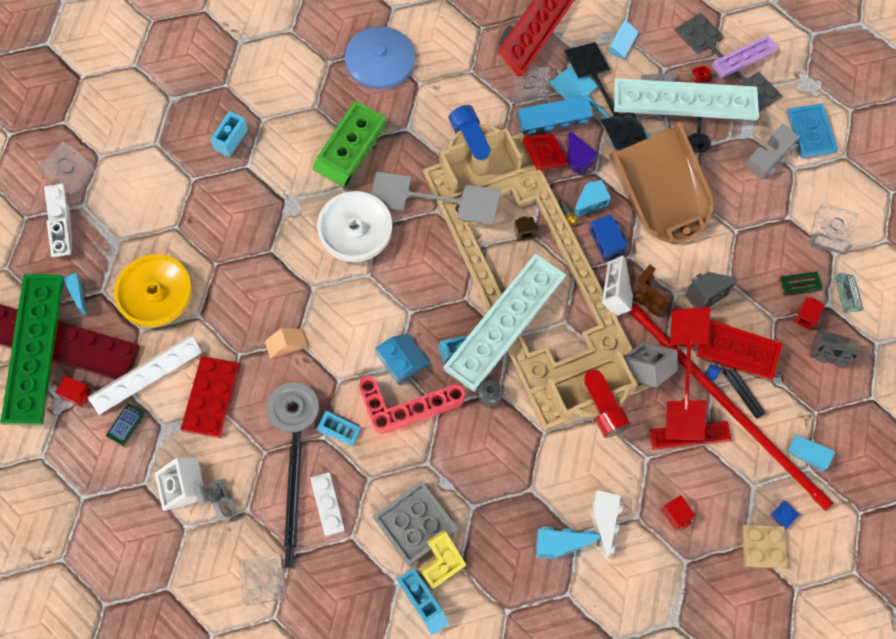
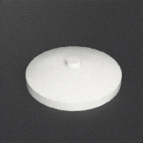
M352 191L339 194L325 204L318 217L317 231L321 244L332 256L343 261L361 262L375 257L387 246L392 234V219L388 208L380 199L365 192Z

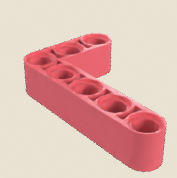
M367 376L362 378L359 383L362 399L373 428L378 434H386L457 408L464 403L465 397L463 387L452 385L387 409L374 378ZM366 385L373 386V389L370 391H365L363 388ZM458 393L461 397L453 399L451 394ZM438 399L442 401V405L435 406L432 402ZM373 402L380 404L376 409L370 407ZM421 406L424 408V411L417 413L414 411V408ZM398 413L406 415L402 420L397 419L395 416ZM385 420L387 424L381 427L377 425V422Z

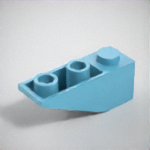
M542 527V529L537 531L535 557L547 559L560 558L598 542L600 535L589 530H585L583 533H575L574 529L566 528L562 529V531H554L553 527Z

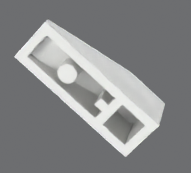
M624 256L611 260L607 264L602 303L610 312H614L615 316L631 311L633 294Z

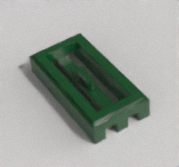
M817 271L781 276L779 278L780 282H782L781 287L784 289V296L817 292L822 289ZM808 278H814V279H815V280H810V281H799V282H795V283H787V281H793V280H801V279H808Z

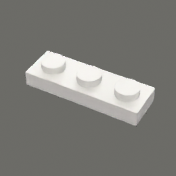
M330 472L311 477L325 537L345 532Z

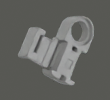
M226 479L211 481L207 486L203 487L198 485L194 491L200 506L206 505V502H211L216 516L222 521H228L236 514L235 502L233 498H228L223 485L227 481ZM222 506L229 508L230 515H225L222 512Z

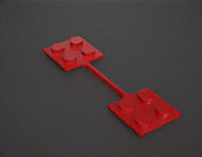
M710 307L672 309L670 346L687 347L685 398L681 401H667L665 440H705L707 401H693L689 399L692 347L695 345H709Z

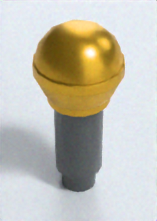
M562 201L560 204L566 215L567 222L571 226L577 224L578 216L571 211L565 201Z

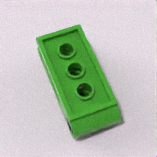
M355 100L317 156L313 165V171L346 188L386 128V117Z

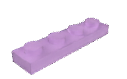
M767 35L713 61L712 67L721 78H724L776 52L778 46Z

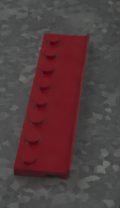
M0 304V346L12 349L18 309ZM58 321L52 362L116 380L128 373L140 347L135 343Z

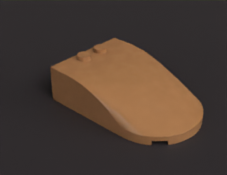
M681 122L677 123L673 128L618 152H611L609 157L641 223L652 236L665 242L678 243L696 237L706 228L713 212V197Z

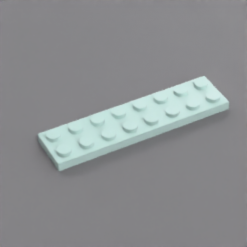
M615 78L614 112L758 120L757 87Z
M535 253L444 365L443 370L475 392L566 278V274Z

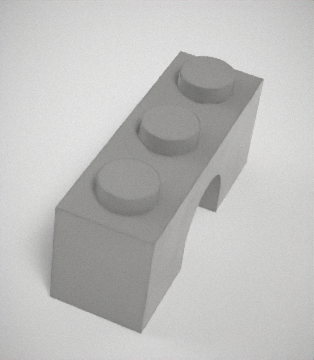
M782 124L771 135L767 143L774 151H766L760 146L749 157L745 167L761 180L766 175L770 176L776 169L775 165L777 163L781 165L787 158L786 154L788 152L792 153L797 148V141L800 136Z

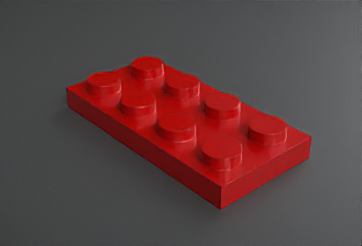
M710 320L709 345H699L696 357L771 381L774 377L783 343Z
M206 356L200 357L180 429L182 432L221 438L240 367L238 362Z

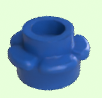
M718 363L715 365L710 364L705 374L707 378L715 381L722 368L718 366Z

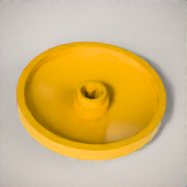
M161 254L146 255L132 261L122 270L114 288L115 303L119 311L128 321L142 327H159L174 321L185 311L192 296V282L185 267L176 259Z

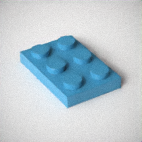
M822 103L788 108L786 113L792 131L800 136L797 141V147L801 158L837 152L838 148Z

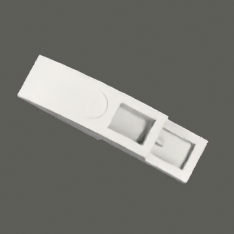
M65 185L44 186L51 257L71 255L70 208L67 204Z

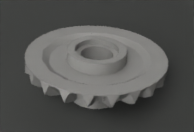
M297 382L279 386L273 391L267 403V413L270 421L279 430L286 431L287 433H297L298 431L305 430L316 420L319 412V402L314 391L307 385ZM292 406L299 407L296 412L289 411Z

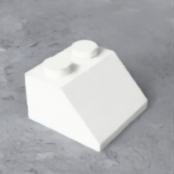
M197 457L176 458L155 472L163 511L198 501L194 489L198 485L203 487L204 484Z

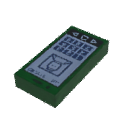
M127 403L106 434V437L124 447L146 413L136 406Z

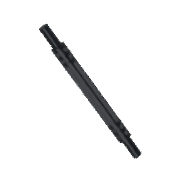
M301 431L292 433V446H290L284 536V547L286 548L285 568H293L294 548H296L302 451L300 446Z

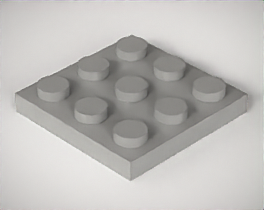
M422 480L372 516L408 567L431 551L427 541L442 530L446 531L449 537L458 531L456 525Z

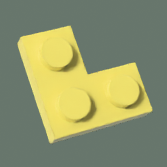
M444 530L427 541L437 559L420 570L432 589L466 566Z

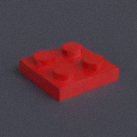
M554 134L525 136L522 140L536 170L563 168L568 164Z

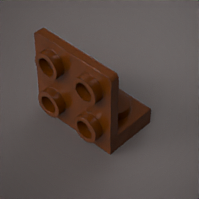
M650 264L634 284L632 289L633 300L647 307L651 314L661 317L669 300L651 287V283L655 279L653 274L656 268Z

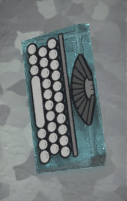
M844 273L838 274L835 280L844 313L863 311L855 276Z

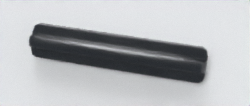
M727 368L724 371V375L755 418L763 416L765 410L735 369Z

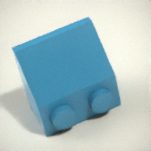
M408 333L391 337L375 348L376 356L398 385L430 364Z

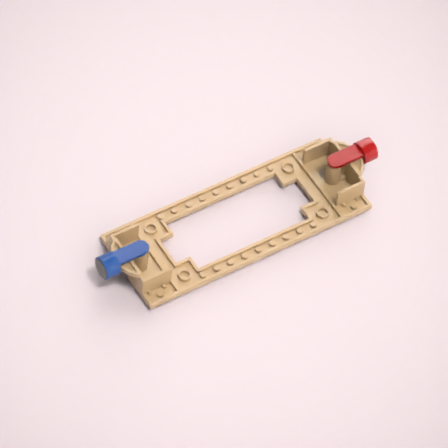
M463 105L454 109L448 116L455 135L450 140L448 150L439 153V164L423 169V175L432 194L460 199L463 195L464 186L472 185L501 190L500 197L511 193L518 208L536 202L597 324L596 327L586 330L581 334L589 350L555 363L548 346L529 353L521 334L508 349L507 354L543 431L583 416L597 417L595 421L604 438H610L624 432L631 424L623 408L620 406L627 397L646 390L650 386L640 383L629 370L623 356L633 349L614 312H610L602 303L604 292L541 170H536L522 142L524 139L523 133L511 137L507 128L499 130L491 125L480 124V120L471 105ZM435 200L487 311H489L502 294L470 229V226L478 224V222L457 219L460 208L458 203Z

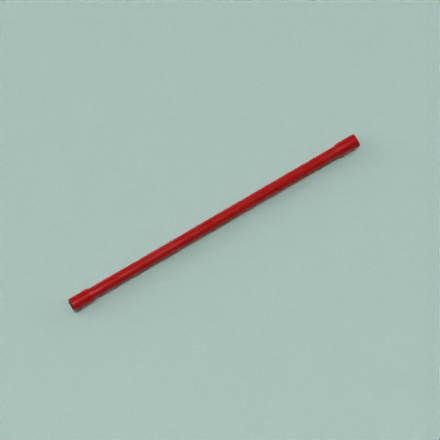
M634 304L628 313L639 324H642L663 347L677 350V361L686 369L687 356L677 346H670V339L648 318L647 314L637 304ZM690 360V374L826 511L834 502L822 490L818 489Z

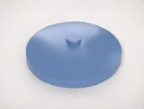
M383 26L371 27L359 32L350 40L345 51V63L350 76L360 85L376 90L389 89L401 84L409 77L415 64V52L410 40L400 31Z

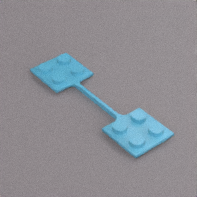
M572 65L549 82V85L565 100L586 95L589 97V94L598 88V85L588 76L578 79ZM589 97L590 104L605 118H610V116ZM643 129L647 138H650L651 136Z

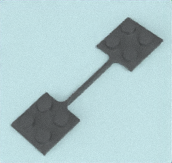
M699 13L675 29V32L697 54L706 48H710L719 58L724 57L714 46V43L721 39L723 35L702 13ZM739 71L734 72L742 81L738 86L757 87L759 112L782 97L759 71L748 78L744 77Z

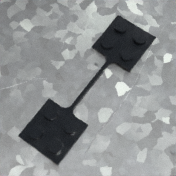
M596 42L564 50L578 79L587 76L594 77L613 113L612 117L601 120V123L615 149L618 150L632 146L648 139L634 113L619 114L614 112V106L598 78L599 73L609 71L610 68Z

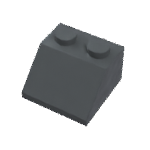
M707 272L704 275L700 273L692 279V283L688 286L685 296L694 308L710 307L727 297L738 280L736 277Z

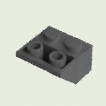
M819 330L813 337L810 357L815 358L819 362H830L837 367L844 368L848 367L861 355L859 342L856 339L824 330Z

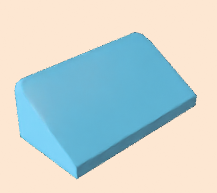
M626 20L623 21L609 49V53L625 59L639 33Z

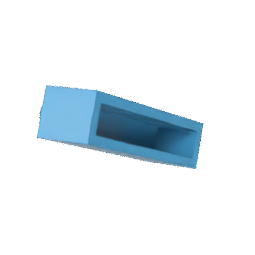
M588 95L519 109L516 113L520 133H526V135L536 134L538 130L542 129L544 132L551 131L557 126L567 128L571 126V123L578 122V125L585 124L593 116Z

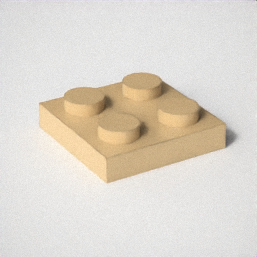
M742 526L744 568H787L784 526Z

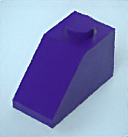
M570 131L567 138L568 165L573 172L582 175L596 162L598 153Z

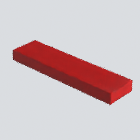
M728 421L706 423L705 440H665L666 427L649 430L652 450L730 442L732 440Z

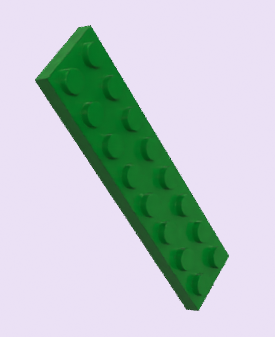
M23 274L0 423L3 425H43L64 282L62 275Z

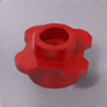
M699 66L692 70L696 83L711 81L712 77L708 67Z

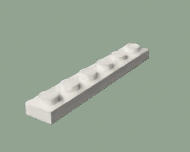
M190 335L88 396V399L97 413L101 414L199 355L202 351L193 336Z

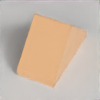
M280 328L265 340L271 359L308 347L302 329Z

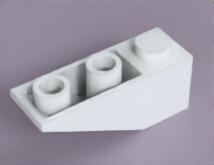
M596 490L590 514L596 534L600 535L599 544L603 557L607 559L610 554H614L616 542H613V536L618 533L619 522H616L617 514H621L623 502H620L621 495Z

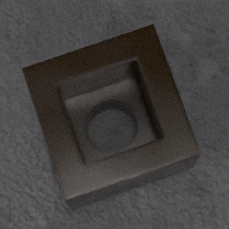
M520 217L515 220L514 231L517 241L535 238L537 229L533 217Z

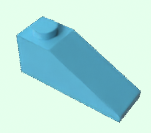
M415 568L397 578L398 583L431 636L449 625L442 608Z

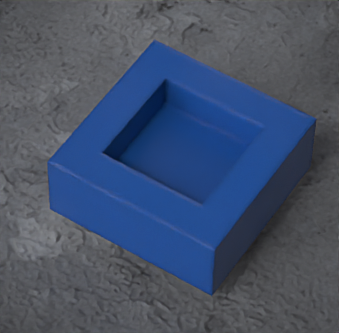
M784 500L769 516L780 526H784L785 530L800 514Z

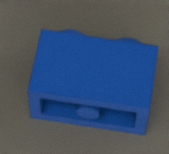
M612 214L591 221L589 231L604 261L624 254L628 245L626 237L622 236L619 231L618 221L614 220Z

